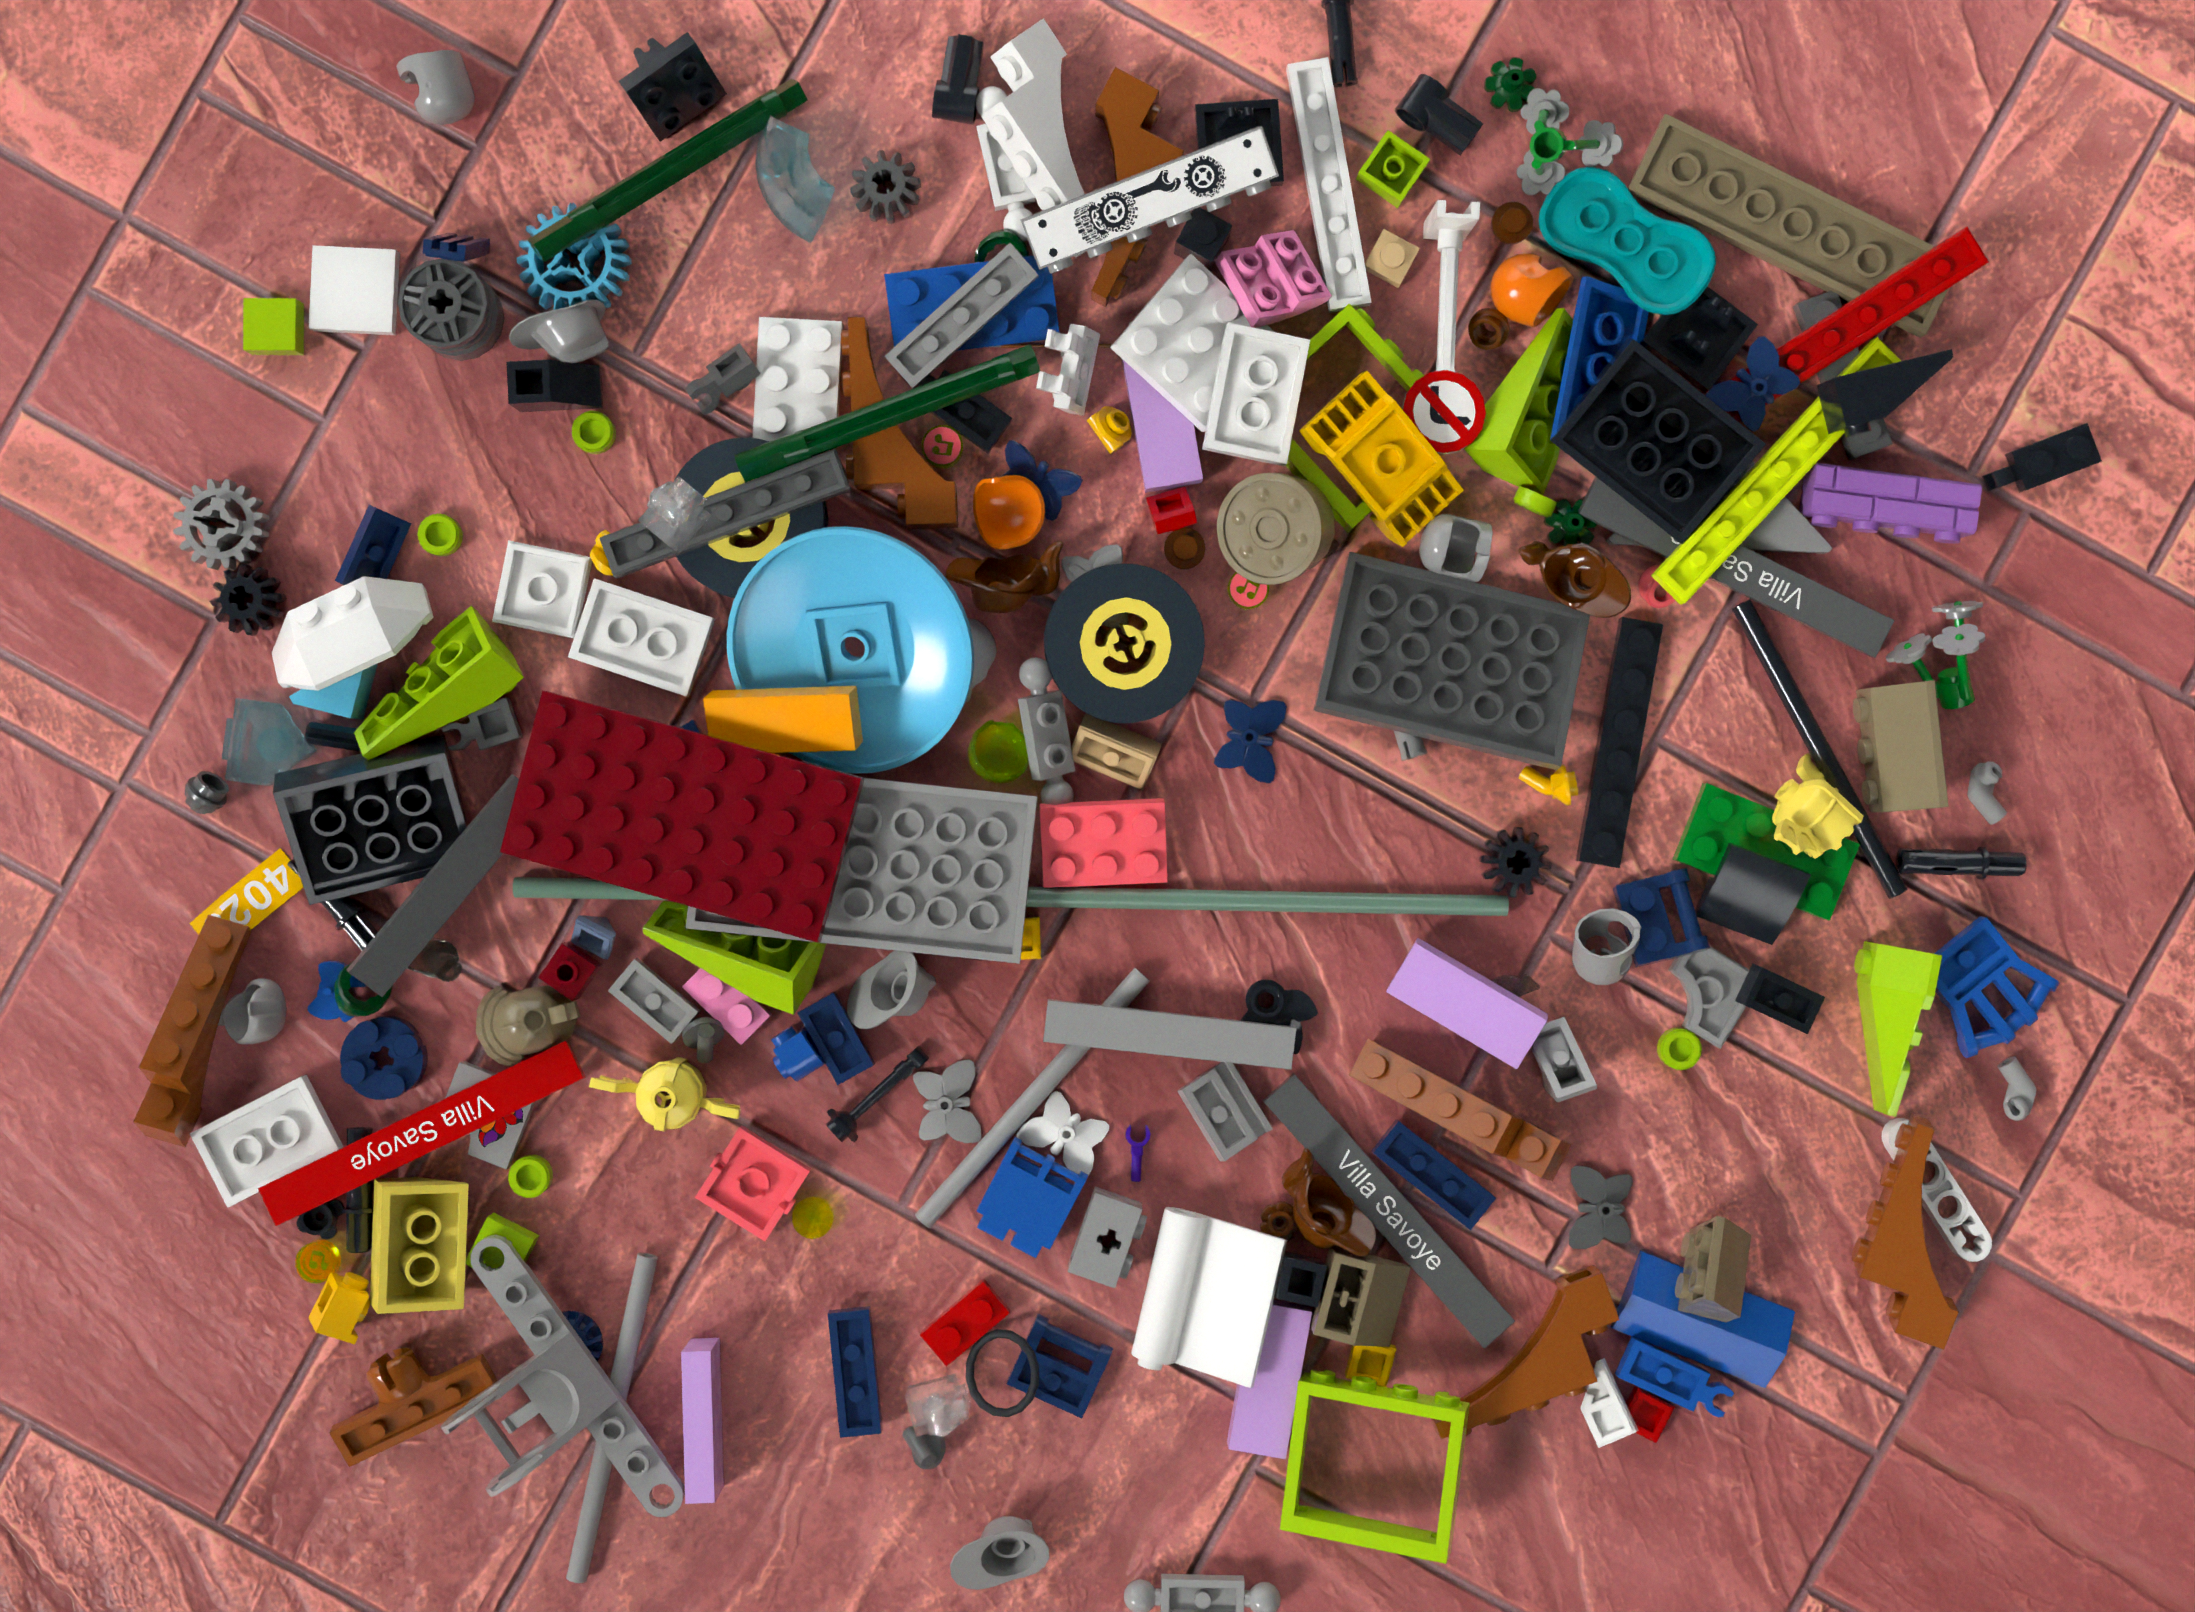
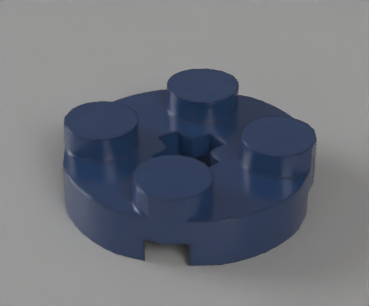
M381 1016L360 1022L349 1032L343 1042L340 1054L341 1077L356 1092L367 1098L386 1100L401 1096L416 1086L422 1079L428 1062L426 1046H423L417 1029L402 1018ZM383 1047L389 1048L388 1055L394 1058V1063L392 1065L387 1064L382 1069L377 1065L378 1061L374 1059L375 1052H380Z

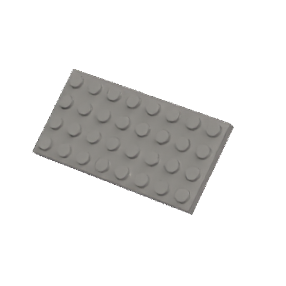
M864 778L820 943L1020 964L1038 796ZM688 906L686 928L809 941Z

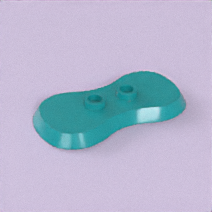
M1583 167L1571 171L1552 188L1540 209L1538 219L1540 231L1544 239L1554 250L1568 257L1585 260L1602 267L1616 278L1628 297L1646 311L1669 315L1686 309L1702 294L1715 271V251L1709 240L1699 230L1687 224L1663 219L1652 214L1637 202L1627 186L1616 175L1607 170L1597 167Z

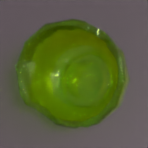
M992 719L984 723L972 734L967 748L969 765L975 774L990 783L1006 784L1015 781L1027 770L1029 760L1025 737L1013 723L997 722Z

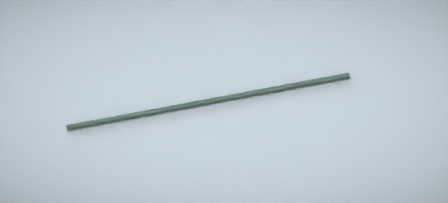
M515 877L513 880V896L515 898L666 900L592 878ZM1028 886L1026 907L1507 916L1509 900L1507 895L1084 887L1043 888Z

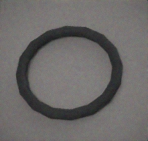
M996 1329L988 1332L976 1341L970 1350L966 1361V1382L970 1395L978 1406L992 1416L1010 1417L1023 1412L1034 1399L1039 1386L1038 1361L1034 1350L1025 1338L1011 1330ZM996 1338L1010 1339L1018 1344L1027 1355L1031 1368V1382L1026 1396L1017 1405L1010 1408H996L986 1402L979 1393L974 1379V1363L979 1351L987 1342Z

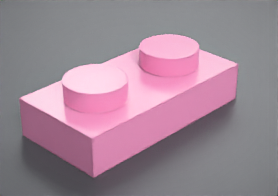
M701 968L682 986L714 1019L721 1022L723 1028L740 1045L772 1015L761 1003L751 999Z

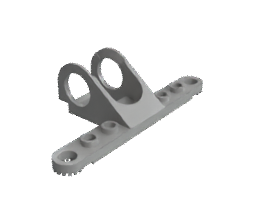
M490 1235L482 1239L472 1250L471 1265L534 1353V1356L449 1416L442 1424L441 1429L447 1435L459 1425L475 1416L510 1465L492 1478L485 1488L490 1497H493L520 1481L587 1427L645 1510L656 1517H667L674 1514L680 1508L685 1496V1486L681 1482V1478L674 1472L667 1462V1458L531 1268L523 1261L513 1247L512 1242L508 1241L506 1237L499 1235ZM494 1246L503 1252L504 1263L501 1267L491 1268L486 1266L487 1264L483 1262L484 1259L482 1258L486 1247ZM518 1383L530 1401L501 1421L505 1429L510 1434L540 1413L554 1432L521 1456L486 1409L488 1405L501 1398ZM659 1484H666L674 1491L675 1498L671 1503H667V1505H660L659 1502L656 1503V1500L653 1499L651 1494L652 1488Z

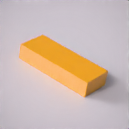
M857 686L712 690L703 698L709 736L770 753L854 751L863 742Z

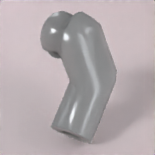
M1992 761L1979 763L1972 769L1967 793L1970 802L1990 825L1997 823L2007 814V811L1993 796L1994 785L2002 777V770L1998 764Z
M2016 1056L2003 1060L1997 1067L2008 1082L2003 1102L2004 1112L2009 1119L2020 1121L2025 1119L2031 1112L2036 1095V1087Z

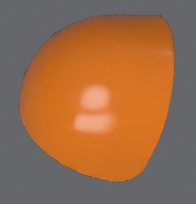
M1018 475L995 476L982 479L975 487L973 513L977 528L989 546L995 549H1010L1027 544L1038 534L1044 521L1045 503L1039 488L1026 477Z

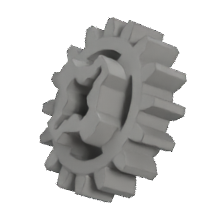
M207 479V490L193 485L191 488L195 497L193 499L181 497L180 501L186 506L184 512H174L173 517L182 520V526L174 529V534L186 538L179 546L180 549L186 552L194 551L191 557L192 561L200 564L206 561L207 567L219 570L221 564L225 569L236 570V559L242 563L250 564L252 561L248 552L250 550L262 552L263 548L257 543L259 537H269V532L260 529V523L270 520L269 515L257 512V509L264 503L262 499L256 497L249 498L252 489L243 485L237 488L236 482L225 479L222 486L219 481ZM241 507L245 513L246 522L240 514ZM218 521H226V523L235 525V527L217 529L216 526L210 525L209 522L218 523ZM197 528L203 535V541L199 538ZM242 539L235 547H233L234 543Z

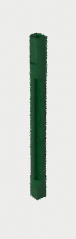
M790 79L774 90L770 89L567 213V216L528 239L535 254L543 262L549 260L785 117L788 112L808 101L800 83Z
M1031 344L845 415L735 454L734 457L746 483L810 459L812 456L991 389L1037 374L1041 370Z

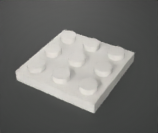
M1190 254L1110 348L1201 432L1206 431L1225 326L1228 322L1251 326L1232 292L1200 261ZM1268 325L1256 327L1258 329L1274 332Z

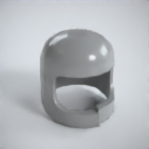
M439 50L417 53L407 56L398 62L396 68L400 79L407 84L419 85V96L415 100L414 106L424 120L433 124L446 125L462 120L471 112L475 102V95L463 57L459 52Z
M1451 514L1435 516L1426 525L1421 536L1419 547L1421 562L1425 568L1437 574L1472 582L1480 581L1490 558L1489 554L1493 535L1491 524ZM1475 552H1477L1476 560H1475V563H1474V565H1473V561H1474V557H1475Z
M1614 908L1596 910L1579 920L1575 928L1572 947V964L1578 975L1585 981L1595 985L1614 984L1626 976L1632 964V954L1639 944L1642 927L1638 920L1629 913ZM1620 921L1628 927L1632 934V942L1629 946L1619 937L1608 932L1610 922ZM1595 935L1604 936L1607 938L1612 951L1601 948V955L1604 956L1595 954V949L1589 951L1585 948L1586 940Z

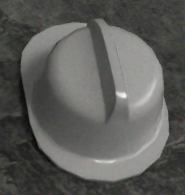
M586 300L569 307L530 316L511 329L509 334L511 344L521 349L544 348L552 358L569 363L581 362L596 356L608 349V340L600 323L606 311L604 303L599 300Z
M894 950L886 958L867 969L851 988L847 1001V1014L851 1023L859 1029H871L893 1016H911L917 1013L923 1007L928 992L936 985V979L917 963L914 953Z
M1002 1516L986 1525L980 1539L963 1546L954 1555L950 1564L951 1577L958 1585L966 1589L976 1590L994 1587L1017 1578L1027 1577L1036 1574L1045 1567L1049 1560V1547L1043 1538L1035 1534L1030 1520H1023L1014 1516Z

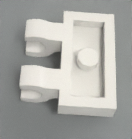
M1070 324L1068 334L1048 329L1045 347L1061 351L1063 361L1059 376L1039 371L1036 389L1053 394V407L1067 413L1084 416L1100 338L1098 332L1086 326Z

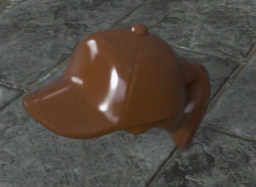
M1062 541L1053 542L1045 549L1040 559L1028 555H1014L1004 559L986 557L983 561L968 557L957 558L948 565L945 577L950 581L970 587L973 603L979 610L999 614L1013 612L1026 604L1031 596L1050 594L1056 589L1060 579L1059 556L1064 544Z
M1534 541L1529 545L1519 548V554L1526 564H1539L1542 579L1548 592L1562 604L1599 618L1616 616L1629 606L1631 602V589L1626 577L1610 559L1595 548L1584 543H1576L1550 549L1539 541Z
M1304 1148L1301 1157L1293 1162L1282 1176L1283 1187L1294 1199L1293 1214L1297 1228L1304 1238L1316 1248L1329 1249L1338 1245L1353 1254L1367 1256L1372 1251L1376 1239V1232L1372 1222L1355 1207L1353 1199L1346 1196L1332 1178L1312 1173L1315 1159L1311 1151Z

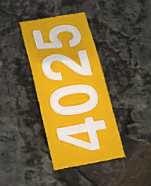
M279 848L222 894L189 924L199 935L207 916L211 915L249 926L250 930H252L304 888L302 881L287 865L291 860Z

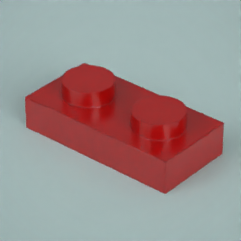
M982 1279L920 1332V1336L947 1367L1010 1314V1309L986 1280Z

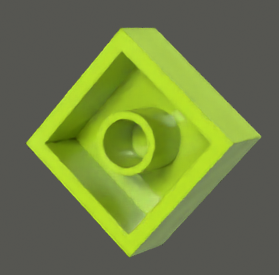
M1387 130L1358 172L1356 180L1398 208L1427 167L1430 158Z
M243 298V350L251 355H304V303L296 298Z
M493 1212L486 1218L466 1258V1265L472 1267L471 1253L478 1242L490 1235L506 1237L508 1241L512 1242L513 1247L526 1263L540 1235ZM489 1246L484 1249L482 1258L487 1267L498 1268L503 1265L504 1254L499 1248Z

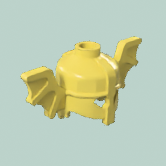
M1807 753L1799 759L1796 772L1803 782L1798 784L1794 779H1790L1779 788L1775 794L1778 802L1772 820L1777 826L1774 833L1776 841L1780 840L1789 845L1795 855L1804 851L1810 857L1813 856L1816 859L1828 849L1837 851L1842 846V839L1853 833V826L1861 823L1864 815L1839 793L1837 788H1833L1826 782L1825 776L1813 764L1811 756Z
M682 1057L658 1062L644 1071L638 1083L627 1077L616 1080L600 1075L599 1079L591 1077L589 1084L591 1088L614 1093H636V1107L644 1120L653 1125L654 1130L663 1132L668 1129H679L695 1119L701 1107L708 1110L711 1114L739 1119L741 1111L740 1105L725 1103L723 1098H706L707 1086L701 1072L688 1063L687 1058ZM661 1091H665L670 1095L665 1096ZM657 1095L662 1099L661 1105L657 1102ZM671 1099L670 1105L666 1106L667 1100Z

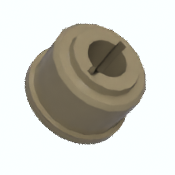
M1282 473L1256 474L1239 482L1225 497L1217 518L1218 542L1226 561L1242 577L1265 585H1275L1291 581L1304 574L1307 570L1314 568L1328 553L1335 535L1334 513L1327 497L1314 483L1297 476H1289Z

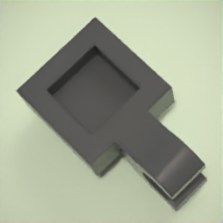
M739 343L707 365L706 368L709 373L700 379L693 380L685 389L692 400L701 394H707L704 399L697 403L705 415L717 408L722 392L726 397H729L734 392L746 388L761 373Z

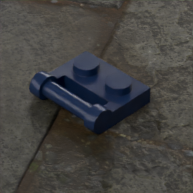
M1687 868L1616 885L1613 888L1618 909L1635 917L1642 927L1639 944L1632 954L1636 968L1710 949L1707 936H1702L1687 882L1690 881ZM1671 887L1686 938L1684 942L1675 943L1660 893L1662 889ZM1623 924L1626 937L1630 945L1632 942V934L1629 931L1628 927Z
M1037 1313L1026 1338V1341L1035 1352L1039 1365V1386L1034 1397L1082 1419L1110 1359L1113 1348L1104 1343L1098 1346L1048 1323L1049 1318ZM1041 1338L1091 1360L1092 1364L1089 1371L1087 1372L1037 1349ZM1021 1349L1006 1384L1027 1393L1031 1382V1368L1027 1355Z

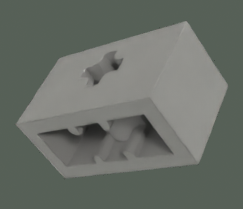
M1095 1186L1068 1262V1272L1112 1288L1116 1287L1119 1277L1126 1279L1133 1261V1255L1128 1254L1132 1238L1140 1240L1147 1220V1216L1141 1214L1143 1210L1142 1202ZM1109 1229L1114 1230L1118 1242L1111 1241L1109 1247L1103 1246L1102 1237L1099 1234L1106 1235Z

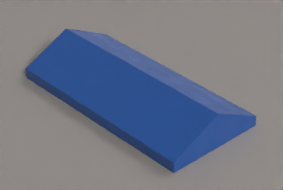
M1588 276L1581 278L1550 440L1628 338H1632L1640 343L1644 338L1649 311L1636 305L1623 288Z
M1640 1250L1617 1308L1620 1320L1613 1322L1610 1327L1766 1388L1787 1354L1795 1311L1746 1291L1743 1294L1741 1317L1729 1322L1678 1311L1680 1298L1675 1296V1286L1679 1274L1684 1271V1267Z

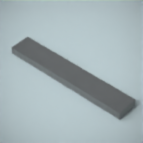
M834 449L600 537V541L613 577L618 579L852 490L839 454Z
M511 774L346 969L351 975L381 997L386 994L502 856L503 853L500 852L519 781L516 776Z

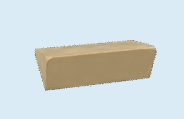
M1086 713L1071 749L1074 762L1143 790L1159 754L1161 744Z

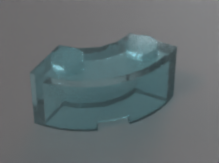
M770 116L759 138L756 150L755 167L758 184L767 205L779 221L791 232L811 243L823 224L835 187L823 180L811 164L808 153L810 134Z

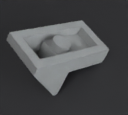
M1565 1017L1547 1022L1531 1046V1050L1542 1071L1545 1091L1558 1103L1597 1089V1084Z

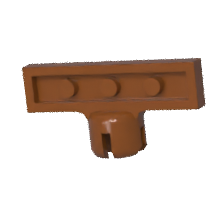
M406 1347L393 1350L396 1355L393 1359L386 1353L370 1365L366 1378L377 1395L379 1403L333 1425L329 1432L348 1466L351 1467L445 1422L449 1416L464 1407L472 1398L497 1382L498 1380L483 1353L435 1376L425 1373L413 1351Z

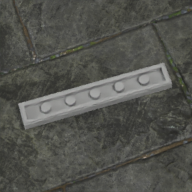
M1048 999L1043 1042L1292 1070L1296 1027Z

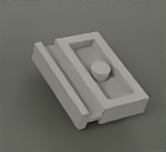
M1220 1062L1177 1090L1219 1161L1228 1160L1256 1141L1258 1137L1273 1129L1233 1063Z

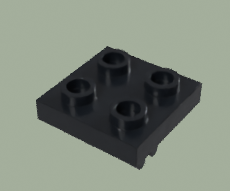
M688 32L666 48L654 38H650L647 41L650 47L648 52H643L640 48H636L633 52L639 67L618 81L660 142L727 95L696 42Z
M1278 99L1195 104L1197 150L1257 126H1262L1279 174L1278 177L1269 180L1271 186H1283L1284 174Z
M1707 286L1698 299L1686 309L1675 314H1661L1639 344L1703 393H1706L1711 389L1758 324Z

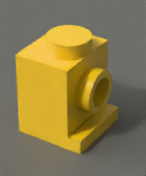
M330 1272L308 1317L315 1332L355 1345L358 1335L354 1327L357 1322L360 1323L364 1320L370 1306L369 1294L366 1291L369 1281L352 1272H346L345 1276Z

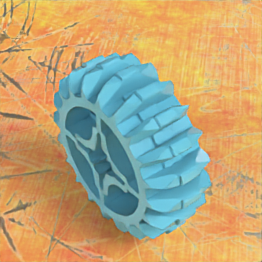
M569 203L567 213L577 208L576 204ZM553 206L552 214L554 218L548 220L544 214H538V221L542 225L538 230L528 225L526 226V231L533 237L567 216V213L564 215L558 206ZM617 224L607 225L594 233L595 235L590 239H581L567 248L573 255L576 254L578 256L579 265L585 272L584 275L576 267L573 268L571 266L570 257L565 250L555 255L552 262L547 265L549 270L544 273V262L535 254L528 240H520L519 247L528 254L517 257V263L521 267L527 268L522 271L519 277L522 282L531 283L527 289L528 294L532 298L540 296L539 305L544 309H548L552 305H554V310L561 309L586 300H599L604 303L606 308H610L611 302L606 296L610 292L616 296H622L623 291L616 282L617 280L622 282L629 281L630 276L620 268L632 264L630 256L622 253L629 248V244L625 238H618L622 232ZM605 249V265L602 273L596 279L593 273V266L601 257L600 252ZM571 280L582 281L587 287L572 292L553 288L560 282L564 285Z

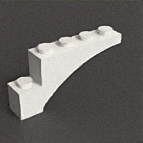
M1044 18L1009 41L990 57L998 68L1000 76L1008 83L1013 93L981 115L988 126L990 134L999 142L1011 160L1015 171L1023 178L1042 210L1085 194L1070 155L1063 122L1061 63L1062 58L1067 53Z

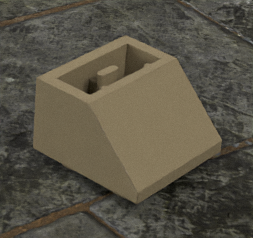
M1716 1216L1690 1229L1684 1235L1681 1245V1256L1685 1257L1684 1271L1679 1274L1675 1286V1296L1680 1298L1678 1311L1722 1322H1729L1741 1317L1751 1234L1728 1219Z
M1336 1245L1329 1248L1325 1261L1327 1269L1319 1305L1312 1309L1310 1328L1313 1335L1354 1346L1389 1347L1411 1266L1369 1254L1367 1256H1359Z

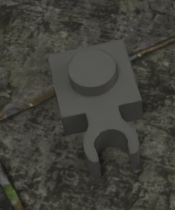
M510 698L497 700L493 704L469 714L470 723H450L442 728L443 732L457 729L461 733V741L456 745L448 746V749L452 751L463 750L474 740L477 741L479 750H487L523 738Z

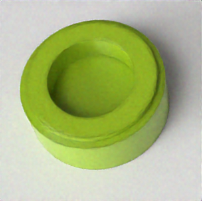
M587 411L575 419L572 426V437L576 445L583 451L590 454H601L609 450L616 438V429L613 422L603 413Z
M1521 486L1518 487L1513 498L1514 503L1518 506L1547 518L1551 517L1557 504L1552 499Z
M432 514L421 522L418 528V540L422 548L436 556H449L461 546L463 532L455 519L445 514Z
M1676 1027L1665 1031L1657 1043V1053L1660 1060L1665 1065L1676 1070H1686L1693 1067L1700 1059L1702 1052L1698 1037L1693 1032L1684 1028Z
M526 1155L511 1166L508 1180L510 1187L517 1195L524 1198H534L550 1187L553 1180V1171L545 1158L539 1155Z

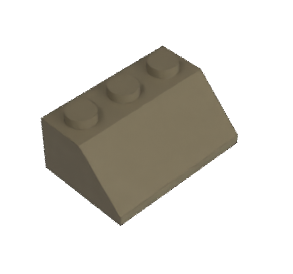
M1935 680L1856 690L1857 698L1853 701V715L1856 722L1860 723L1861 739H1859L1857 744V753L1860 762L1865 766L1866 780L1862 783V796L1865 804L1869 805V811L1895 812L1949 807Z

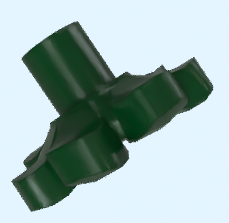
M1513 57L1508 67L1502 61H1497L1490 68V73L1493 76L1485 79L1484 89L1487 92H1495L1490 100V104L1495 109H1500L1507 102L1510 112H1518L1522 108V100L1527 102L1529 92L1535 89L1530 84L1536 80V73L1532 68L1522 71V59Z
M1567 499L1560 500L1555 507L1557 513H1552L1551 517H1545L1544 524L1554 528L1547 534V538L1552 544H1556L1563 540L1562 546L1578 543L1577 541L1586 545L1592 542L1594 535L1588 529L1594 528L1598 524L1577 514L1583 500L1579 499L1576 501L1573 507H1571Z

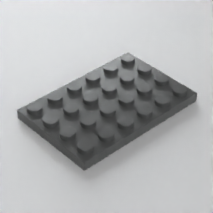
M1349 552L1313 711L1558 770L1562 765L1590 615L1561 603Z

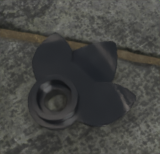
M1262 979L1253 983L1247 990L1245 1003L1248 1010L1240 1021L1296 1027L1293 1054H1298L1303 1039L1301 1022L1315 1017L1318 1011L1314 1002L1306 993L1293 989L1284 990L1277 982ZM1264 992L1271 993L1273 995V1003L1269 1007L1260 1006L1258 1003L1260 994Z

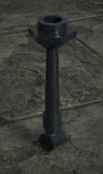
M919 1046L906 1056L907 1059L905 1061L902 1060L893 1068L894 1071L850 1112L836 1111L834 1109L827 1111L831 1119L826 1123V1126L841 1142L847 1138L856 1142L858 1139L856 1120L902 1079H907L913 1073V1069H918L929 1059Z

